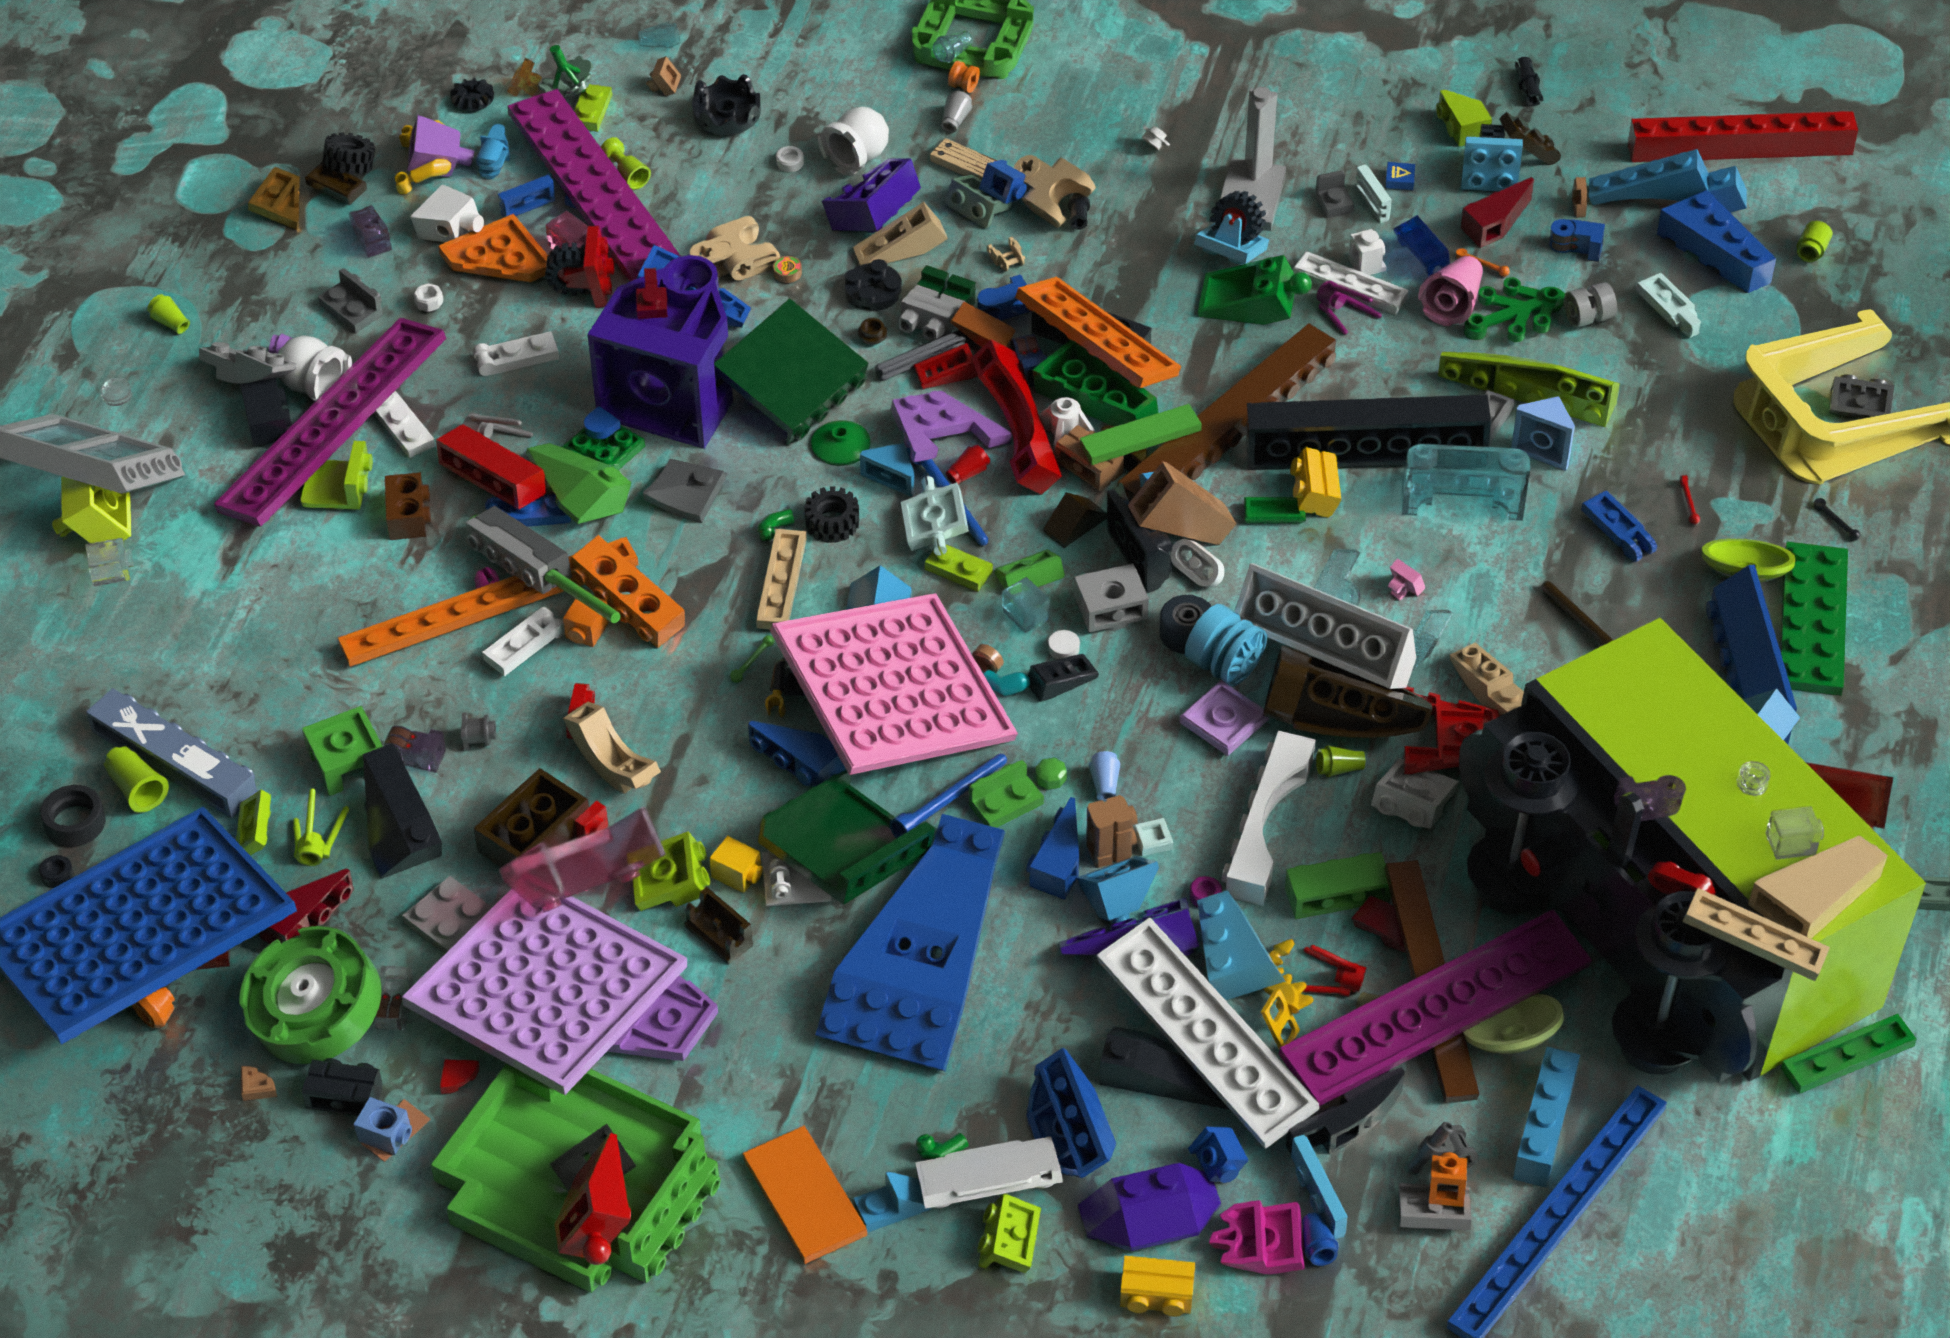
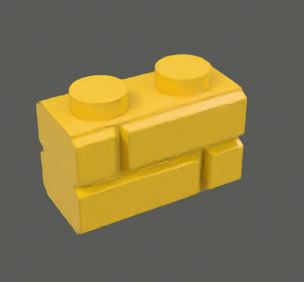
M1306 447L1301 451L1298 458L1295 457L1291 464L1290 473L1295 476L1293 497L1298 500L1299 511L1310 514L1315 512L1316 515L1329 518L1341 502L1336 456L1334 453L1325 451L1320 453L1319 450Z
M1125 1255L1120 1307H1126L1134 1313H1144L1147 1310L1163 1311L1164 1314L1172 1317L1181 1316L1183 1313L1191 1314L1195 1262Z

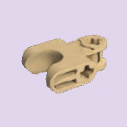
M1026 155L1021 157L1014 165V169L1026 175L1024 183L1027 185V193L1022 197L1024 204L1032 212L1057 228L1066 221V217L1062 215L1058 206L1061 199L1071 193H1080L1088 197L1096 189L1095 184L1087 173L1061 157L1052 166H1049L1036 156Z
M744 216L716 226L708 233L706 240L693 245L690 249V255L704 257L716 266L718 278L730 274L735 280H744L772 270L774 262L780 258L779 252L771 243L765 242L758 245H750L757 239L759 225L751 216Z

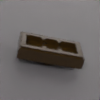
M323 162L305 176L306 185L348 205H351L367 190L365 181L346 172L339 173L340 170L338 169L336 171L331 170V167H326Z

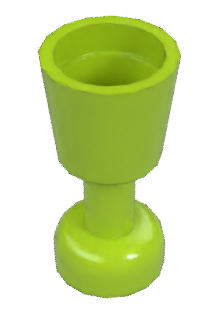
M611 137L603 142L601 149L611 162L616 161L618 163L617 170L631 189H640L647 184L651 176L649 167L634 156H625L624 144L618 138Z

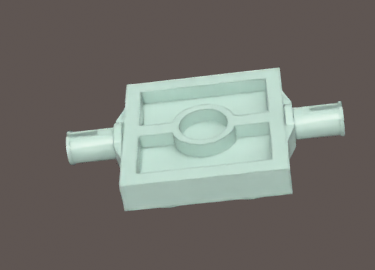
M926 476L927 481L925 477L921 480L923 492L901 502L907 542L911 551L933 544L934 553L941 555L942 551L944 555L947 552L945 539L969 531L962 493L958 483L935 488L934 479Z

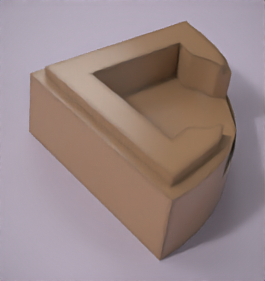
M1576 177L1573 184L1571 199L1576 218L1586 217V177Z
M241 1066V1095L243 1101L277 1097L276 1087L271 1077L258 1071V1068Z

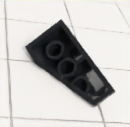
M391 743L364 753L363 766L368 847L380 878L383 879L441 857L442 841L394 744Z
M1114 1026L1107 1034L1100 1061V1085L1230 1110L1173 1045L1147 1032Z

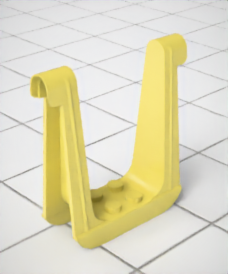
M1873 310L1859 311L1857 313L1859 323L1760 345L1752 344L1746 351L1745 363L1755 377L1739 383L1733 394V403L1737 411L1784 467L1796 478L1807 483L1821 485L1824 481L1938 438L1950 446V402L1844 423H1829L1817 418L1812 413L1810 406L1803 402L1794 392L1792 385L1878 350L1890 341L1892 337L1891 330Z

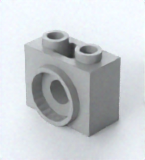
M1134 563L1074 577V598L1089 633L1103 629L1110 631L1120 630L1130 623L1148 619L1149 598Z

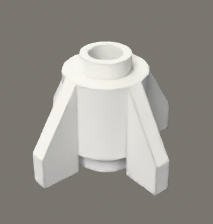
M1072 398L1056 399L1039 415L1045 431H1051L1055 437L1053 453H1055L1057 441L1064 435H1068L1069 431L1077 425L1087 431H1095L1081 411L1080 404Z

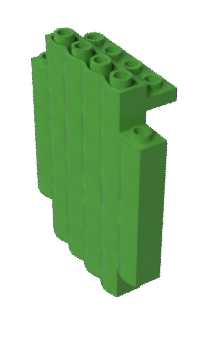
M507 1063L431 1164L434 1181L458 1192L446 1208L451 1225L591 1293L599 1285L603 1286L608 1281L612 1267L644 1283H648L654 1275L659 1276L666 1264L667 1259L665 1256L672 1249H677L681 1245L685 1235L684 1229L690 1222L695 1223L698 1220L703 1209L702 1203L708 1196L712 1197L715 1195L721 1183L718 1162L707 1157V1153H705L700 1119L593 1069H590L566 1095H563ZM608 1124L613 1133L617 1134V1139L636 1165L634 1169L624 1175L628 1206L631 1209V1220L610 1245V1258L601 1265H593L588 1263L585 1258L562 1254L558 1251L555 1222L568 1195V1190L552 1169L550 1163L602 1126ZM588 1154L587 1156L584 1157V1159L586 1160V1162H587V1161L589 1160V1158L591 1157L590 1154Z

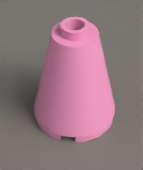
M1463 256L1427 277L1420 286L1418 299H1421L1424 307L1422 309L1424 314L1433 322L1443 326L1464 323L1471 316L1475 307L1483 273L1480 262L1474 257Z

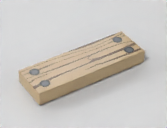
M946 138L930 154L931 162L963 176L974 175L980 180L983 178L987 163L997 161Z

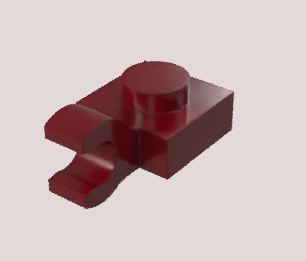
M644 268L645 288L636 289L637 318L668 317L666 287L658 288L656 268Z

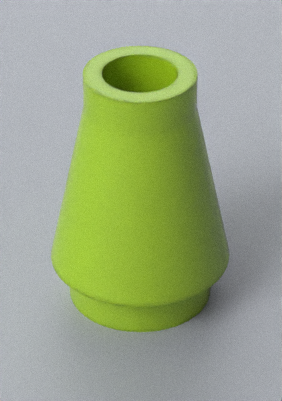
M159 294L148 304L147 311L150 313L151 319L171 328L178 334H182L188 329L190 321L183 315L170 296Z
M1327 745L1324 749H1318L1316 754L1317 771L1319 774H1325L1326 777L1364 770L1366 764L1363 751H1353Z

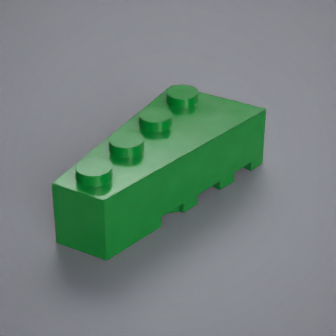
M1068 341L1032 370L1036 393L1054 401L1059 398H1072L1080 404L1081 411L1084 414L1108 425L1119 426L1158 413L1157 398L1144 388L1130 384L1128 379L1118 372L1111 370L1098 357L1089 354L1087 349L1076 341Z

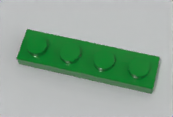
M1895 1014L1788 1058L1782 1062L1781 1070L1796 1091L1801 1094L1915 1046L1917 1038L1899 1014Z

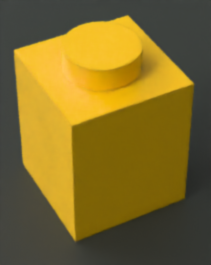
M727 835L710 856L711 878L745 893L751 884H756L762 875L763 867L761 866L760 851Z

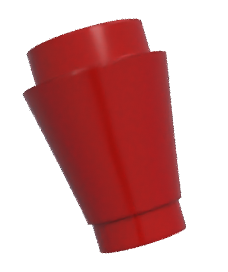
M979 445L968 446L945 472L946 477L952 484H960L986 471L987 465L990 464V458Z

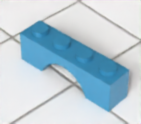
M1546 1047L1517 1155L1514 1180L1547 1188L1565 1113L1576 1079L1580 1054Z

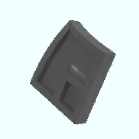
M669 459L658 478L644 490L643 497L644 500L671 514L702 523L726 479L723 470Z

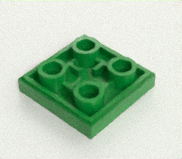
M623 426L604 439H593L586 434L585 428H582L562 446V448L613 466L617 470H620L646 447L644 438Z

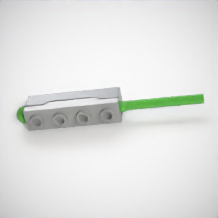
M493 506L481 514L472 516L465 522L469 546L474 551H478L486 556L492 563L503 567L510 575H515L524 581L528 587H533L540 593L545 594L551 588L558 586L611 623H617L620 620L621 615L618 611L570 580L572 573L566 551L498 507Z

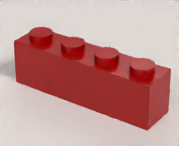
M462 424L436 439L440 465L518 510L546 494L545 474L542 468L468 426Z

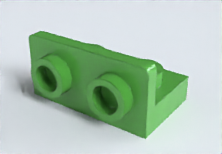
M1023 760L1014 764H1008L987 777L979 778L969 786V806L984 825L996 828L1044 804V796L1027 776V764Z

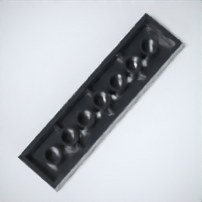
M1488 394L1247 403L1246 452L1248 470L1290 469L1293 459L1295 457L1298 458L1301 451L1306 447L1319 450L1320 453L1322 451L1334 453L1337 467L1487 462L1491 427ZM1480 438L1481 450H1474V447Z

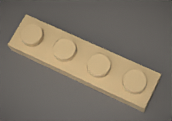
M776 529L756 619L757 628L771 629L772 623L790 620L807 540L806 531Z
M1697 888L1683 919L1684 923L1813 981L1817 979L1830 948Z

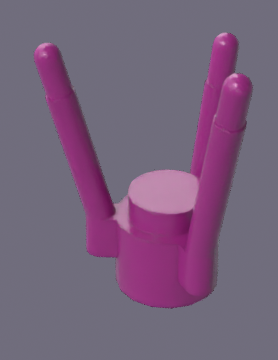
M1331 280L1324 282L1317 291L1316 298L1321 302L1318 309L1325 312L1344 335L1348 331L1331 309H1340L1345 302L1377 318L1382 317L1380 312L1353 299L1356 298L1371 303L1373 301L1371 297L1337 285Z

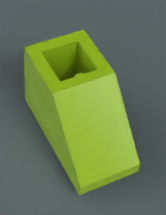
M1440 90L1439 103H1436V113L1438 118L1444 121L1449 136L1454 138L1459 147L1465 146L1466 137H1480L1481 124H1492V118L1482 101L1448 90Z

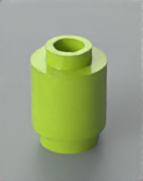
M1821 221L1808 222L1796 245L1798 256L1806 262H1815L1820 259L1832 238L1831 228Z

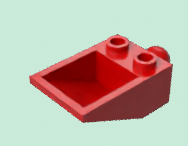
M613 1133L607 1136L576 1174L555 1222L559 1253L585 1258L588 1263L593 1265H601L610 1258V1245L631 1220V1209L628 1206L617 1134Z

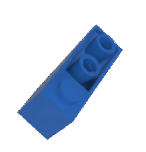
M756 721L748 723L749 742L752 748L758 753L767 755L779 768L786 769L795 775L805 786L816 787L828 780L832 775L845 770V766L831 741L822 734Z
M1070 797L1064 808L1060 807L1058 809L1051 831L1046 830L1040 843L1039 852L1031 855L1026 871L1030 873L1029 887L1064 900L1076 882L1077 877H1079L1076 804L1073 797Z

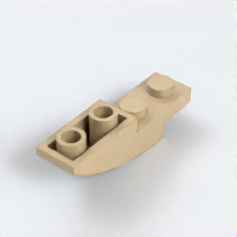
M1473 643L1450 654V660L1458 674L1483 706L1497 709L1498 716L1521 706L1524 691L1513 683V673L1477 643Z

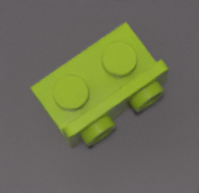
M1005 1193L994 1203H990L983 1215V1223H986L977 1247V1252L980 1253L978 1266L986 1269L995 1261L1026 1273L1032 1264L1041 1208Z

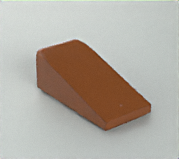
M966 302L961 304L950 321L952 325L980 347H983L991 339L1006 347L1016 332L1010 325Z

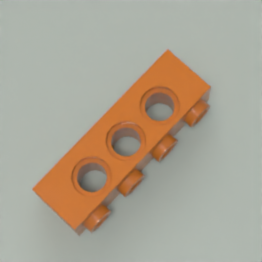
M599 535L572 556V575L579 584H585L589 587L595 597L608 601V605L620 613V620L624 623H630L644 641H650L659 648L685 626V610ZM607 573V574H609V575L602 576V575H599V574ZM622 592H629L630 594L625 595V594H621V593H622ZM644 611H651L652 613H648V614H647V613H643V612H644Z

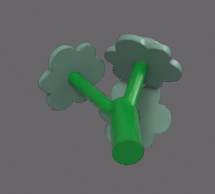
M552 46L550 53L557 65L554 80L543 78L539 89L544 91V93L558 89L564 98L566 94L568 95L572 92L576 95L580 92L584 93L585 89L589 86L587 81L592 77L589 73L593 68L592 62L584 60L582 56L566 61L560 46ZM562 72L566 73L565 79L571 82V87L563 84V81L560 80Z

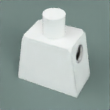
M441 185L410 216L418 239L448 242L467 234L469 231L479 232L484 224L483 217L478 214L473 198L446 185Z

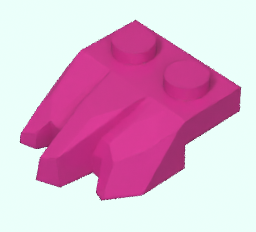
M1256 1200L1234 1204L1220 1214L1221 1219L1229 1225V1228L1213 1232L1209 1244L1213 1248L1228 1251L1222 1254L1220 1262L1222 1265L1268 1275L1304 1270L1301 1209L1298 1202L1263 1207L1261 1201Z

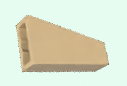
M1859 835L1758 879L1754 883L1748 905L1767 919L1812 939L1881 877L1888 855Z

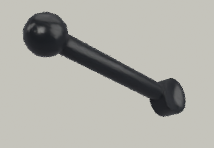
M1823 498L1815 499L1814 508L1825 512L1848 533L1850 540L1857 541L1860 538L1859 530L1849 527L1826 506V501Z

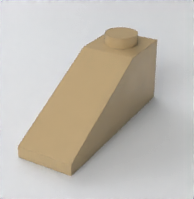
M922 202L855 245L853 249L860 265L871 263L876 259L890 263L925 254L948 238L938 217Z

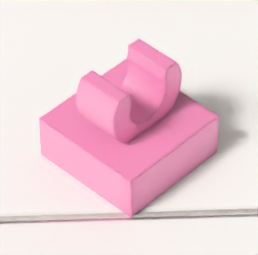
M1398 558L1390 566L1393 579L1388 584V588L1392 590L1390 594L1398 600L1403 599L1408 591L1418 597L1425 589L1421 574Z

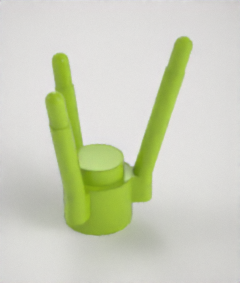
M313 788L309 790L306 829L303 837H301L299 819H293L294 858L299 863L307 866L319 865L322 862V858L328 859L330 857L331 847L349 812L348 806L343 807L326 843H324L322 836L313 832L316 792Z

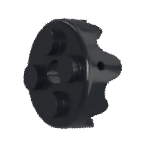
M742 74L738 80H731L726 76L720 75L710 86H707L702 80L697 81L695 85L694 96L691 101L692 113L695 122L705 131L718 135L738 134L748 130L759 120L761 114L760 93L754 91L752 82L747 75ZM731 108L729 111H723L722 109Z

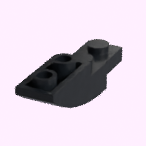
M1402 1067L1387 1071L1342 1094L1340 1106H1330L1323 1110L1322 1113L1305 1119L1290 1128L1286 1137V1148L1290 1154H1292L1293 1138L1301 1135L1307 1136L1312 1148L1323 1144L1328 1154L1340 1150L1362 1137L1385 1117L1397 1101L1403 1089L1405 1071Z

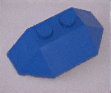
M1061 1048L1035 1065V1080L1030 1091L1026 1116L1035 1139L1052 1138L1062 1175L1084 1178L1110 1161L1117 1143L1095 1088L1068 1051Z

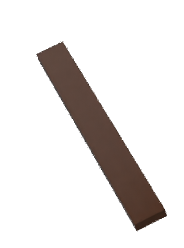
M1418 860L1386 863L1384 870L1412 979L1414 980L1444 965L1445 961ZM1462 1032L1431 1048L1444 1103L1477 1100L1479 1096L1466 1040Z

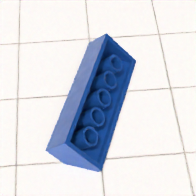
M1748 565L1714 587L1711 601L1706 603L1707 617L1712 619L1714 624L1713 639L1715 643L1720 645V664L1722 667L1726 666L1727 670L1726 684L1742 700L1777 688L1796 712L1797 706L1755 565ZM1791 731L1784 739L1787 744H1789Z

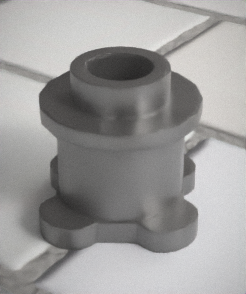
M462 712L461 738L464 750H469L472 743H485L486 746H490V741L496 739L495 720L490 721L488 714L484 715V718H468V713Z

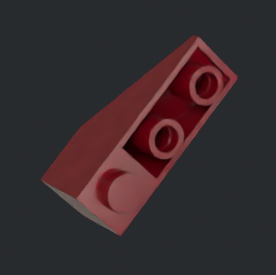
M1530 177L1517 182L1508 188L1492 193L1490 196L1463 207L1460 228L1480 248L1504 238L1531 201L1534 179Z
M345 868L286 892L294 901L297 911L259 932V937L269 944L277 939L282 944L300 935L298 929L326 923L331 913L341 903L346 902L354 891L350 870Z

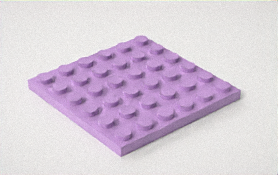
M527 873L402 996L403 1006L557 1092L566 1095L686 969L687 957Z

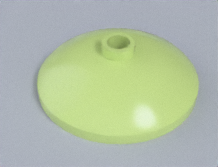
M1538 993L1464 1031L1463 1034L1467 1042L1483 1051L1501 1054L1525 1052L1549 1040L1558 1031L1564 1021L1563 1008L1555 998Z

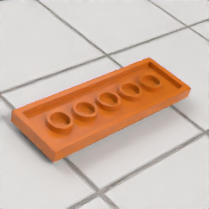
M1053 277L1018 287L1015 298L1025 304L1027 309L1043 317L1049 325L1055 326L1065 333L1068 339L1076 341L1087 349L1089 354L1098 357L1111 370L1118 372L1128 379L1133 386L1143 388L1179 375L1181 365L1060 278Z

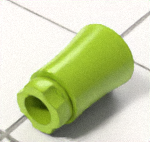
M127 746L115 747L106 754V760L103 765L109 777L124 794L132 810L147 812L162 803L169 790V784L165 777L154 771L137 753Z

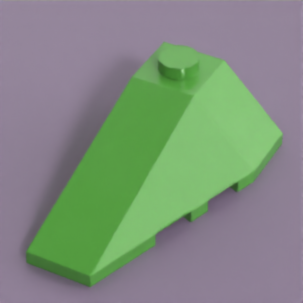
M551 443L527 448L526 455L531 463L543 469L545 479L547 480L545 486L548 491L555 493L557 506L577 524L623 513L631 482L619 470L608 464Z

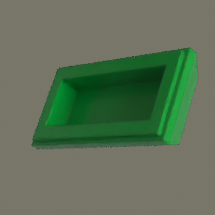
M1244 497L1245 522L1248 524H1297L1306 521V514L1304 511H1299L1298 500L1295 497Z

